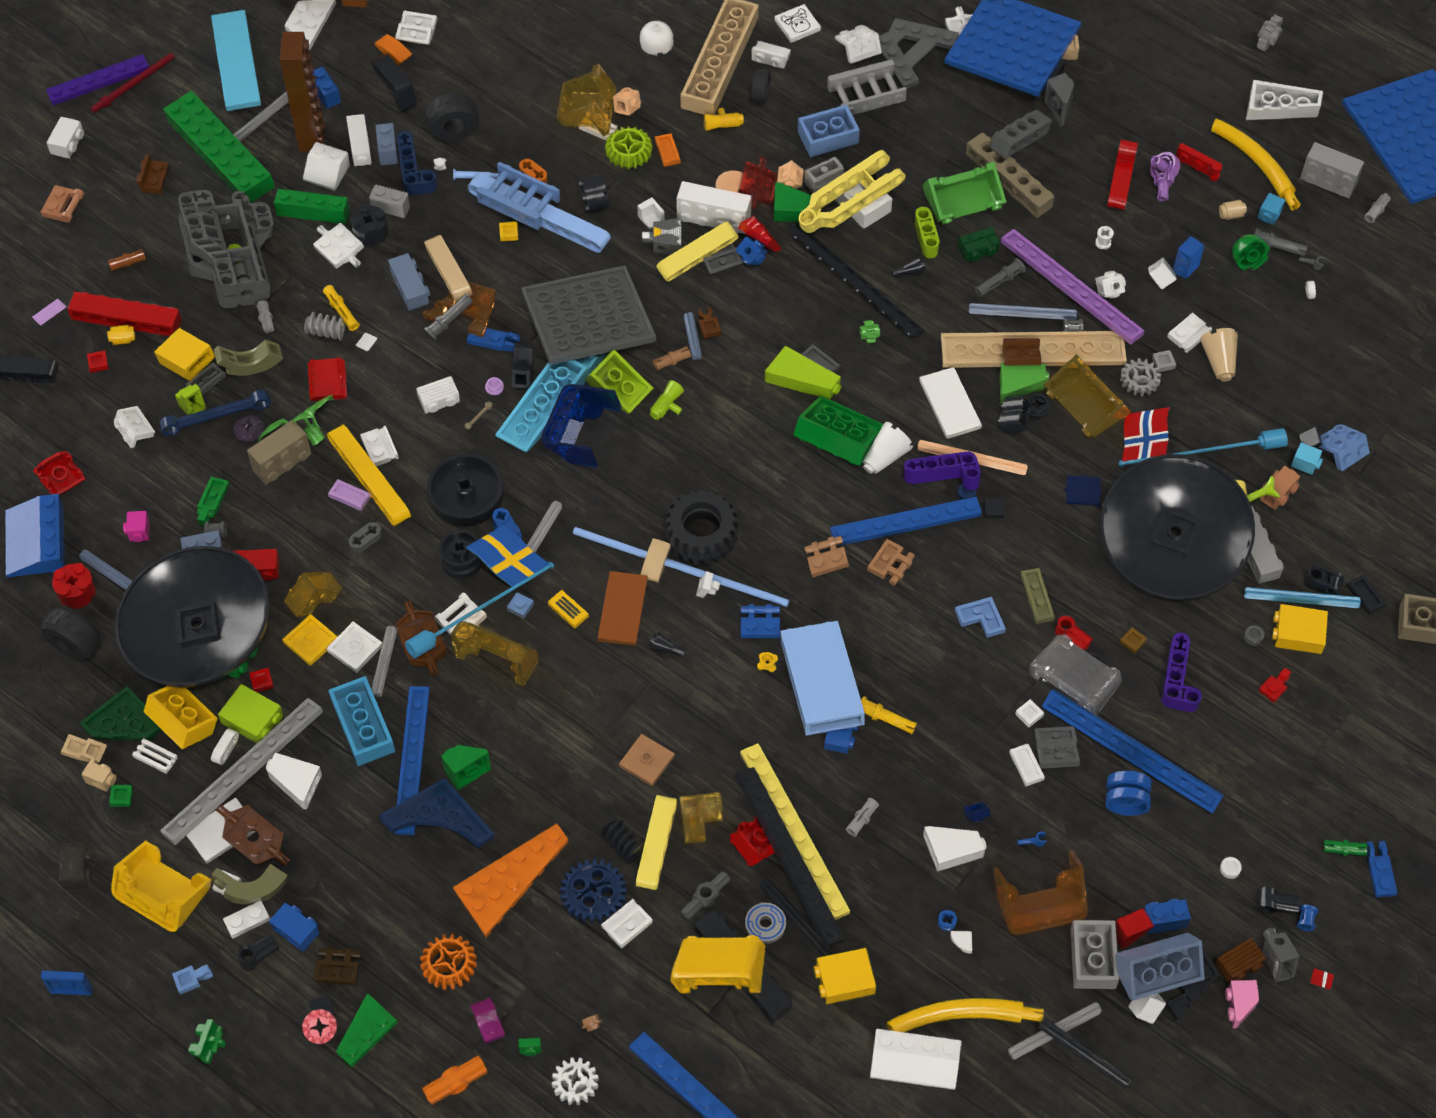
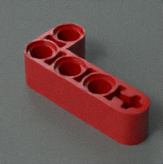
M1120 140L1107 207L1125 210L1138 142Z

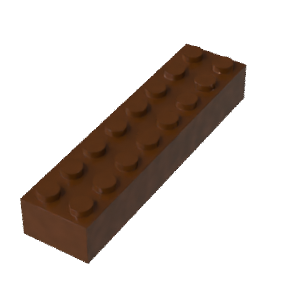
M282 32L280 64L299 152H310L315 142L324 144L322 131H325V121H322L323 110H320L321 100L317 98L319 91L318 87H315L316 75H313L314 64L310 63L312 56L311 51H308L309 40L305 38L304 32Z

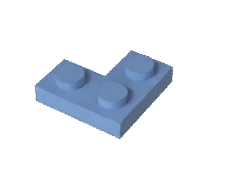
M992 597L955 607V613L961 627L980 622L987 638L1005 633V626Z

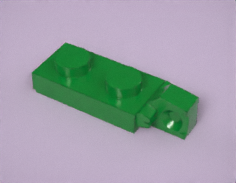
M210 477L197 505L198 525L205 527V522H209L210 518L215 517L230 486L229 481Z

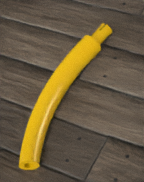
M1216 118L1211 132L1225 138L1247 154L1267 176L1278 196L1285 199L1290 210L1299 208L1301 204L1294 194L1296 189L1274 158L1245 133Z
M958 999L914 1009L888 1021L886 1025L889 1031L905 1033L927 1024L964 1018L996 1019L1021 1023V1019L1041 1022L1044 1009L1024 1007L1023 1002L1003 999Z

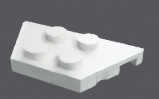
M336 0L298 1L285 24V30L287 32H304L305 38L309 40L310 50L336 5Z

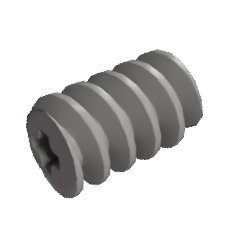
M312 312L311 316L306 318L304 324L305 334H317L319 337L324 335L326 338H338L340 341L343 339L345 331L343 317H340L337 322L336 316L329 320V315L327 314L322 319V313H319L316 318L315 312Z

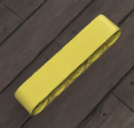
M728 221L724 222L660 261L656 268L666 282L671 281L702 262L703 258L711 256L730 245L739 236Z
M656 796L637 874L636 887L657 890L675 815L676 798Z

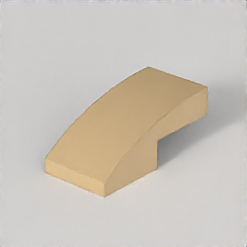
M652 539L640 575H647L648 580L659 582L665 568V561L671 549L670 543Z
M69 734L61 754L86 762L94 758L97 764H99L107 745L90 738L84 740Z

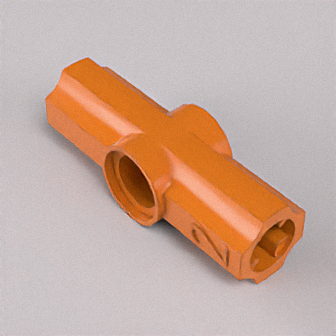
M476 1056L459 1067L453 1066L447 1069L440 1078L426 1085L422 1090L428 1102L433 1105L450 1094L456 1095L464 1091L469 1083L488 1072L481 1058Z

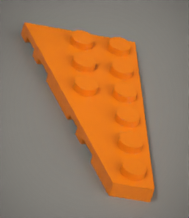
M555 824L453 887L454 892L486 938L494 926L503 919L506 912L530 888L536 877L542 874L549 862L554 860L568 843V838L558 824Z

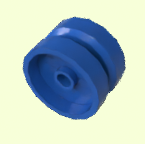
M1118 771L1110 774L1107 777L1106 784L1108 792L1106 794L1105 806L1113 813L1126 816L1141 815L1148 812L1151 807V797L1149 794L1152 781L1150 777L1135 771Z

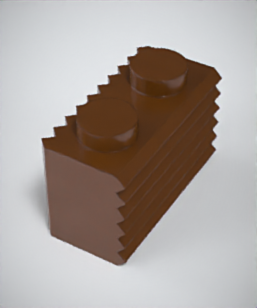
M1250 938L1217 957L1215 965L1230 984L1231 981L1244 980L1247 977L1246 974L1251 971L1256 973L1264 967L1263 963L1266 956L1256 945L1255 941H1253V938Z

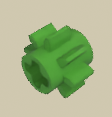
M872 320L864 321V326L859 327L861 340L865 339L867 343L876 342L875 338L880 337L879 325L874 324Z

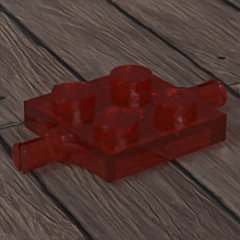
M764 157L760 158L759 165L746 161L742 170L738 193L751 195L752 209L757 207L758 201L770 205L774 196L775 182H777L778 174L766 168L767 158L764 159Z

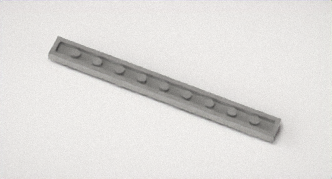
M307 698L160 830L161 834L174 845L180 842L262 768L269 759H272L274 753L282 750L323 713L322 708Z

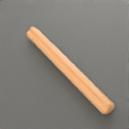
M920 440L918 443L919 451L936 455L967 451L925 440ZM973 452L977 457L979 465L1025 475L1028 465Z

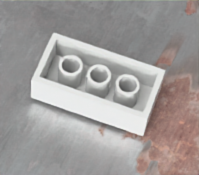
M682 181L677 195V218H681L683 222H691L714 228L728 221L736 233L745 234V232L738 229V226L742 221L751 217V195Z

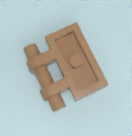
M832 536L828 540L819 543L817 541L812 542L811 545L805 547L806 554L814 552L815 555L807 558L813 577L849 567L845 548L837 549L836 546L843 543L841 536L835 538ZM831 548V551L820 553L822 549Z
M886 539L868 565L867 571L882 579L887 574L891 575L889 583L895 586L903 578L905 570L910 568L915 556L911 552H908L906 556L902 555L903 547ZM896 561L900 563L897 569L893 567Z

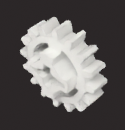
M571 1058L569 1064L565 1060L562 1061L563 1067L557 1066L556 1071L558 1074L554 1073L552 1075L555 1080L552 1082V1087L556 1088L554 1091L555 1095L561 1094L560 1100L562 1102L568 1099V1105H571L573 1101L580 1105V1100L582 1099L587 1103L588 1095L594 1097L592 1089H598V1084L596 1083L598 1075H594L596 1073L595 1067L590 1068L589 1061L582 1064V1058H579L578 1062H574V1059ZM582 1071L588 1075L589 1079L583 1076ZM577 1075H578V1080H579V1081H576V1083L574 1084V1087H573V1086H572V1082L575 1081V1079L577 1078ZM561 1084L568 1088V1092L563 1089Z

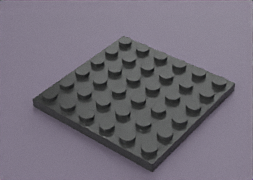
M626 266L521 287L523 298L550 365L656 342L655 332Z

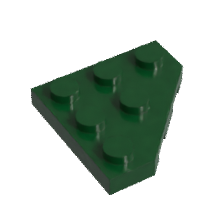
M128 686L80 722L81 727L92 739L142 740L144 738L150 740L162 731L144 713L145 704Z

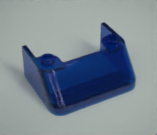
M576 384L565 385L560 391L541 434L543 445L568 463L597 468L598 463L591 447L574 444L586 418L596 419L601 416L604 409L622 410L616 391Z

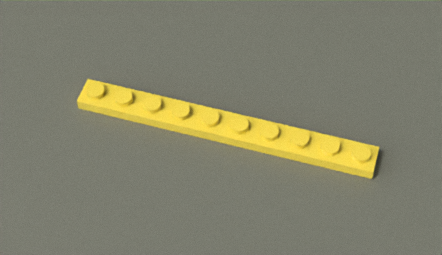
M757 743L740 751V755L747 768L754 767L835 920L850 914V909L760 745Z

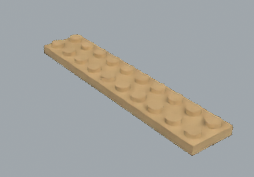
M1114 331L941 333L943 368L1001 367V363H1004L1002 357L1004 338H1039L1041 364H1046V366L1125 365L1127 362L1124 339Z

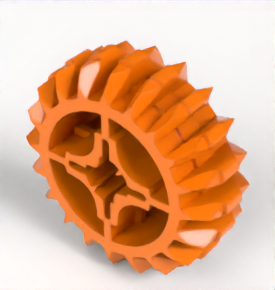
M443 934L442 940L435 937V944L429 942V949H423L424 956L420 958L423 963L420 967L421 970H424L423 976L425 978L428 977V983L434 982L436 988L442 984L443 990H446L447 986L450 985L451 989L454 990L455 984L462 987L463 980L469 982L468 975L474 976L473 968L477 967L475 962L477 956L474 954V948L472 946L469 947V941L463 942L461 936L455 940L453 934H451L450 939H447L446 935ZM447 949H454L456 951L450 952ZM440 953L441 957L432 965L435 956ZM445 957L452 962V967L446 962ZM465 959L463 967L457 971L456 967ZM447 972L450 975H443L441 973Z

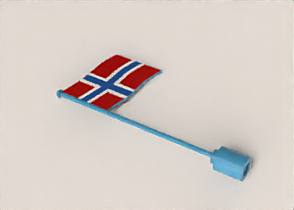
M1170 407L1126 414L1123 426L1124 453L1123 459L1118 463L1120 467L1139 463L1151 457L1166 455L1168 444L1167 416ZM1281 428L1263 431L1257 440L1174 454L1191 455L1258 444L1263 450L1286 447L1288 440L1285 429Z

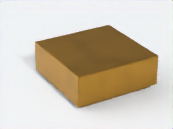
M1131 628L1120 639L1119 643L1135 654L1147 642V638L1134 628Z

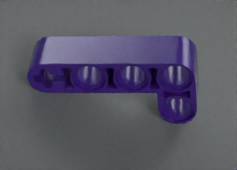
M966 451L914 458L904 463V480L909 484L961 478L962 484L967 490H976L980 485V467L977 457L973 452Z
M1177 633L1173 636L1169 648L1161 699L1165 707L1194 712L1199 707L1202 694L1197 688L1184 686L1190 638L1185 633Z

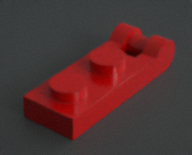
M1183 143L1179 145L1176 157L1182 163L1208 175L1212 181L1219 180L1222 170L1221 163Z

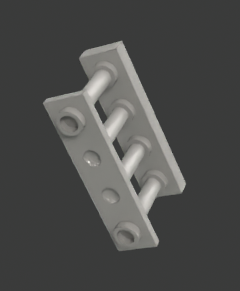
M893 60L828 76L827 80L829 93L837 91L843 103L841 106L847 105L852 115L906 101L907 92L906 87L898 89L892 78L894 75ZM885 78L891 91L882 93L876 80ZM869 82L875 95L865 97L860 84ZM853 87L859 99L849 102L844 89Z

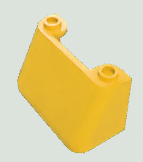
M145 840L114 866L111 892L118 901L166 930L175 932L183 925L208 892L212 879L201 873L195 874L191 880L161 863L159 848Z
M749 935L747 938H698L696 936H688L681 943L670 980L680 993H690L691 987L692 989H697L698 985H735L737 989H741L744 986L750 988V993H761L765 944L758 936Z

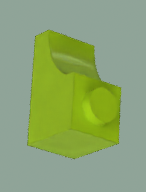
M196 384L193 386L189 385L175 394L178 405L187 415L206 409L201 390Z

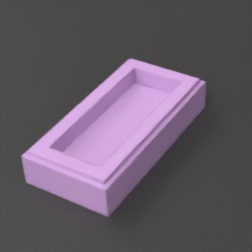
M338 479L328 493L330 498L360 511L363 510L371 497L370 493Z

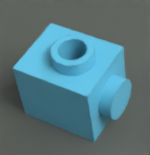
M1301 443L1291 467L1312 475L1315 468L1319 470L1323 461L1320 458L1322 450Z

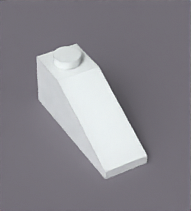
M364 114L346 116L354 166L372 164Z

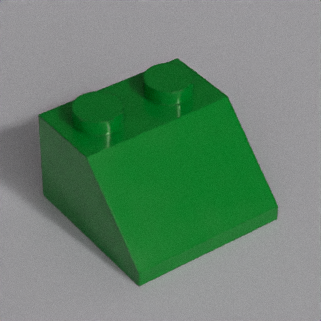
M457 745L454 748L447 749L441 755L444 773L457 791L491 770L489 753L486 749Z

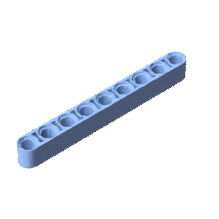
M477 173L467 188L470 193L477 196L476 191L480 186L489 189L496 179L483 173ZM502 183L495 193L504 196L511 186ZM517 190L510 200L519 203L526 193ZM532 197L525 207L534 210L541 200ZM547 204L540 213L541 227L595 252H601L611 239L609 233L604 229L550 204Z

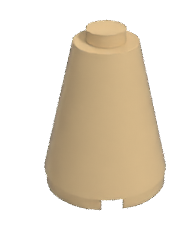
M1231 328L1216 329L1217 333L1211 334V331L1201 336L1202 346L1216 378L1222 382L1230 381L1235 376L1238 335Z

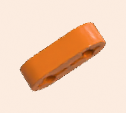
M524 159L519 163L520 172L547 183V172L534 161Z

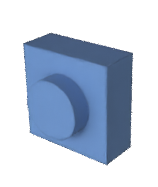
M516 593L508 604L507 611L524 619L534 605V601Z

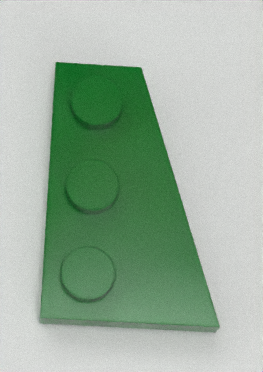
M367 993L336 1050L337 1055L352 1068L397 1024V1020Z

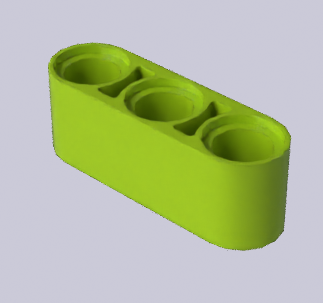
M919 207L915 212L914 226L920 247L925 257L934 258L939 250V237L933 216L929 208Z

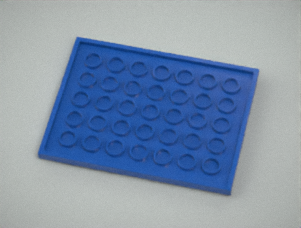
M1434 69L1343 99V106L1408 201L1414 204L1436 196V72Z

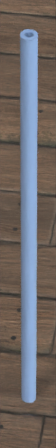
M577 527L573 530L574 535L644 559L646 558L648 551ZM668 558L665 561V566L700 578L706 572ZM713 574L712 581H717L720 585L785 607L789 604L788 599Z

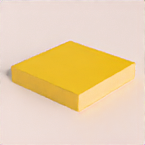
M310 614L282 640L287 647L311 666L327 652V647L337 636Z

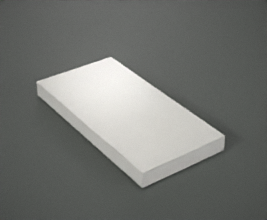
M954 367L919 378L921 386L947 439L981 429V422Z

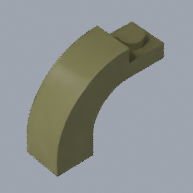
M266 339L254 349L244 352L232 351L221 346H217L214 349L217 365L225 367L227 374L245 376L260 373L272 368L283 359L279 344Z
M270 864L262 876L252 882L237 881L218 868L212 873V880L214 881L213 884L219 889H226L224 891L225 899L237 904L252 905L259 901H267L275 896L286 884L287 875Z

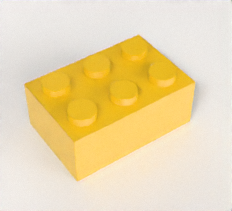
M167 686L149 694L147 697L144 713L181 749L213 735L217 717L186 687Z

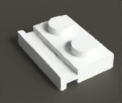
M1192 313L1168 333L1167 338L1180 348L1185 349L1187 353L1201 342V336L1206 332L1212 331V328L1207 327L1205 322Z
M386 426L379 430L377 428L360 434L366 452L375 466L390 462L394 458L399 459Z
M632 899L601 924V926L617 945L623 948L652 924L653 920Z

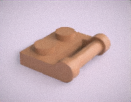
M55 185L41 210L42 216L69 223L73 218L72 214L79 200L83 199L85 193L80 189L73 190ZM70 198H72V200H71L69 206L67 207L66 211L63 212L64 209H65V207H66V205H67V203H68V201L70 200Z

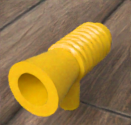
M723 108L718 109V115L704 114L705 131L720 127H739L744 123L743 114H725Z

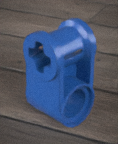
M504 508L496 509L492 516L494 529L496 530L504 525L522 539L520 529L513 521L509 512Z

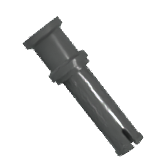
M1256 228L1254 235L1264 239L1269 248L1275 247L1303 257L1305 256L1307 245L1275 237L1274 233L1268 234Z
M1016 258L1012 264L1002 267L998 274L976 286V294L982 297L1003 282L1013 280L1014 276L1025 272L1024 264L1020 259Z
M465 293L441 317L437 316L430 326L425 327V331L436 340L437 336L444 329H448V324L472 304L473 300Z

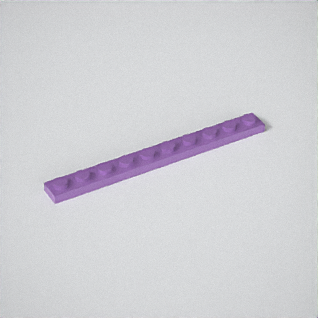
M1015 229L1001 238V243L1129 344L1134 343L1144 335L1142 328Z

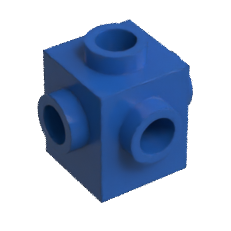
M747 236L735 250L742 256L741 260L747 265L762 263L768 252L763 248L765 245L762 242Z

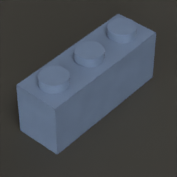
M408 253L389 259L390 272L408 310L429 304L428 296H430V291L427 285H423L424 279L421 272L416 270L418 268L415 259H411Z

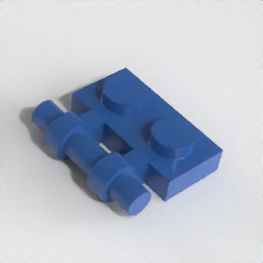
M754 604L741 606V614H749V618H741V638H780V618H772V614H780V606H772V604H766V606H754ZM754 614H766V618H754Z

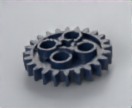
M596 858L593 859L592 864H589V861L585 859V865L582 866L580 862H577V869L572 866L570 867L572 874L565 873L567 880L561 881L562 886H564L560 888V893L563 894L561 895V901H565L563 906L564 909L569 908V915L575 913V920L582 917L583 923L587 919H590L591 924L594 923L595 919L602 923V917L609 919L610 913L615 914L617 912L616 908H622L620 902H626V897L623 896L627 895V889H625L626 881H622L624 879L623 874H618V867L612 870L611 862L605 866L603 859L600 864H597ZM595 876L603 877L599 881L593 879ZM577 885L584 886L581 890L575 889ZM609 892L612 893V896L604 897L603 894ZM586 902L594 903V905L590 907H587L584 904Z

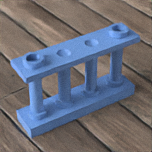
M499 162L497 164L499 176L491 187L485 189L480 186L476 191L478 202L538 230L542 225L540 213L550 200L557 203L560 202L559 189ZM505 179L514 182L504 196L495 193ZM520 186L529 189L519 203L510 200ZM535 193L544 196L534 210L525 207Z

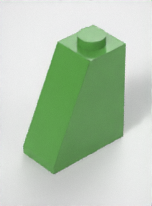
M1001 363L1000 404L1003 403L1004 398L1007 396L1027 395L1031 392L1044 390L1045 382H1049V371H1046V364L1004 365V363Z

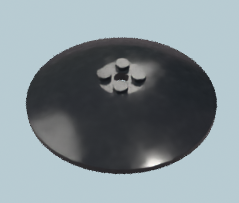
M1166 454L1151 457L1135 464L1114 482L1102 507L1100 532L1103 547L1110 562L1117 572L1134 587L1163 599L1192 600L1221 590L1242 571L1254 545L1255 520L1252 507L1245 492L1237 481L1222 468L1195 456ZM1172 528H1177L1180 530L1181 534L1179 536H1173L1170 533V530Z
M194 546L171 552L155 560L142 570L122 596L115 621V634L119 649L124 659L134 671L143 678L159 685L184 688L200 686L218 680L244 663L257 648L264 636L270 615L268 589L254 565L231 550L214 546ZM196 621H202L200 626L193 627V624Z

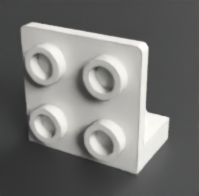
M864 25L857 26L851 31H842L839 35L835 36V40L845 45L848 62L850 63L882 53L878 33Z

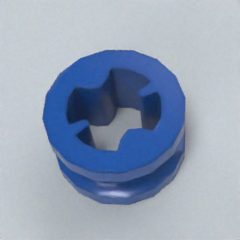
M950 910L942 911L938 917L939 927L944 931H951L955 928L957 922L956 914ZM944 917H946L947 919L951 918V923H943Z

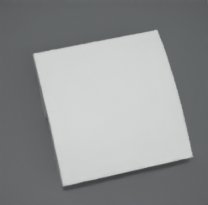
M404 11L395 39L429 45L436 27L437 16Z

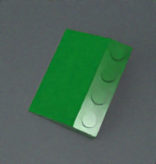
M820 396L798 417L793 435L802 441L815 445L819 449L832 453L836 457L848 460L851 464L860 466L883 424L826 397Z

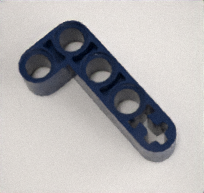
M408 131L400 132L397 135V143L405 193L407 192L408 195H419L436 191L437 179L433 170H417L412 134Z

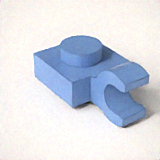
M191 965L172 974L180 995L200 987L199 980H207L213 977L208 965H204L197 970H194Z

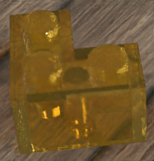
M330 572L303 573L299 576L293 588L289 590L284 602L296 617L309 616L320 602H333L342 590V587Z
M720 792L680 797L685 844L705 842L704 823L723 821Z

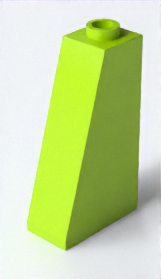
M787 346L782 349L765 370V382L814 396H823L831 399L841 389V377Z

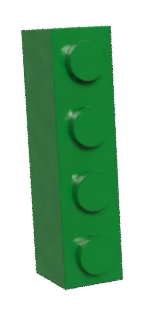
M278 189L274 200L277 216L346 224L350 212L348 198L341 196Z

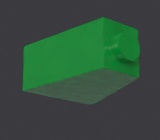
M775 182L774 221L799 222V215L809 206L811 195L780 182Z

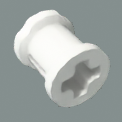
M1102 226L1097 232L1096 246L1099 249L1106 250L1111 246L1113 230L1110 227Z

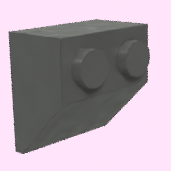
M1066 73L1047 80L1044 104L1060 126H1063L1075 87L1073 80Z

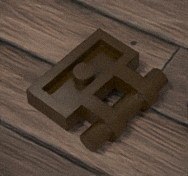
M329 946L327 948H319L318 956L325 957V960L316 961L315 983L357 985L359 963L351 961L352 959L361 958L360 950H353V948H346L345 950L335 949ZM334 957L344 958V961H333Z

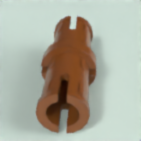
M140 249L136 252L124 253L123 256L110 259L108 263L111 271L125 266L131 267L132 264L145 261L146 258L143 250Z

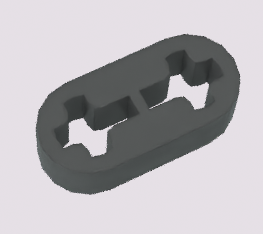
M374 522L368 523L351 535L349 538L350 549L353 552L360 553L378 541L382 535L379 524ZM370 530H372L373 532L376 531V533H375V534L369 533V531H370ZM355 541L361 542V544H360V545L354 544V542H355Z

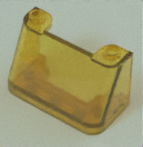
M1077 354L1044 384L1048 389L1046 393L1052 400L1056 398L1083 426L1081 430L1088 438L1091 435L1093 437L1098 436L1131 413L1127 406L1092 372Z
M463 621L458 623L451 633L455 657L464 660L467 654L473 653V655L477 656L481 648L513 663L511 671L516 674L515 683L522 686L526 684L539 660L538 652L534 648L482 625Z

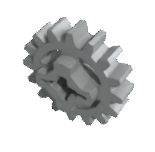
M1274 14L1270 21L1266 20L1258 33L1259 42L1257 48L1266 51L1269 45L1276 43L1282 32V17Z
M1138 358L1137 362L1131 360L1130 364L1126 363L1124 368H1122L1120 381H1123L1122 386L1128 387L1127 392L1134 391L1133 395H1136L1137 392L1141 396L1144 395V392L1150 395L1151 390L1156 391L1157 386L1160 385L1161 373H1158L1159 368H1153L1154 363L1148 364L1147 359L1144 362H1141L1140 358Z

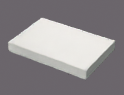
M234 798L225 804L224 807L229 811H234L241 808L242 805L237 798ZM217 811L208 815L186 835L206 864L233 847L222 838L225 820ZM255 831L249 832L247 837L255 833Z

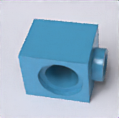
M1269 193L1260 208L1258 219L1274 225L1283 210L1285 199Z

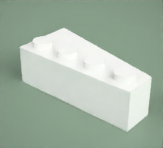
M1253 80L1246 120L1317 117L1323 91Z

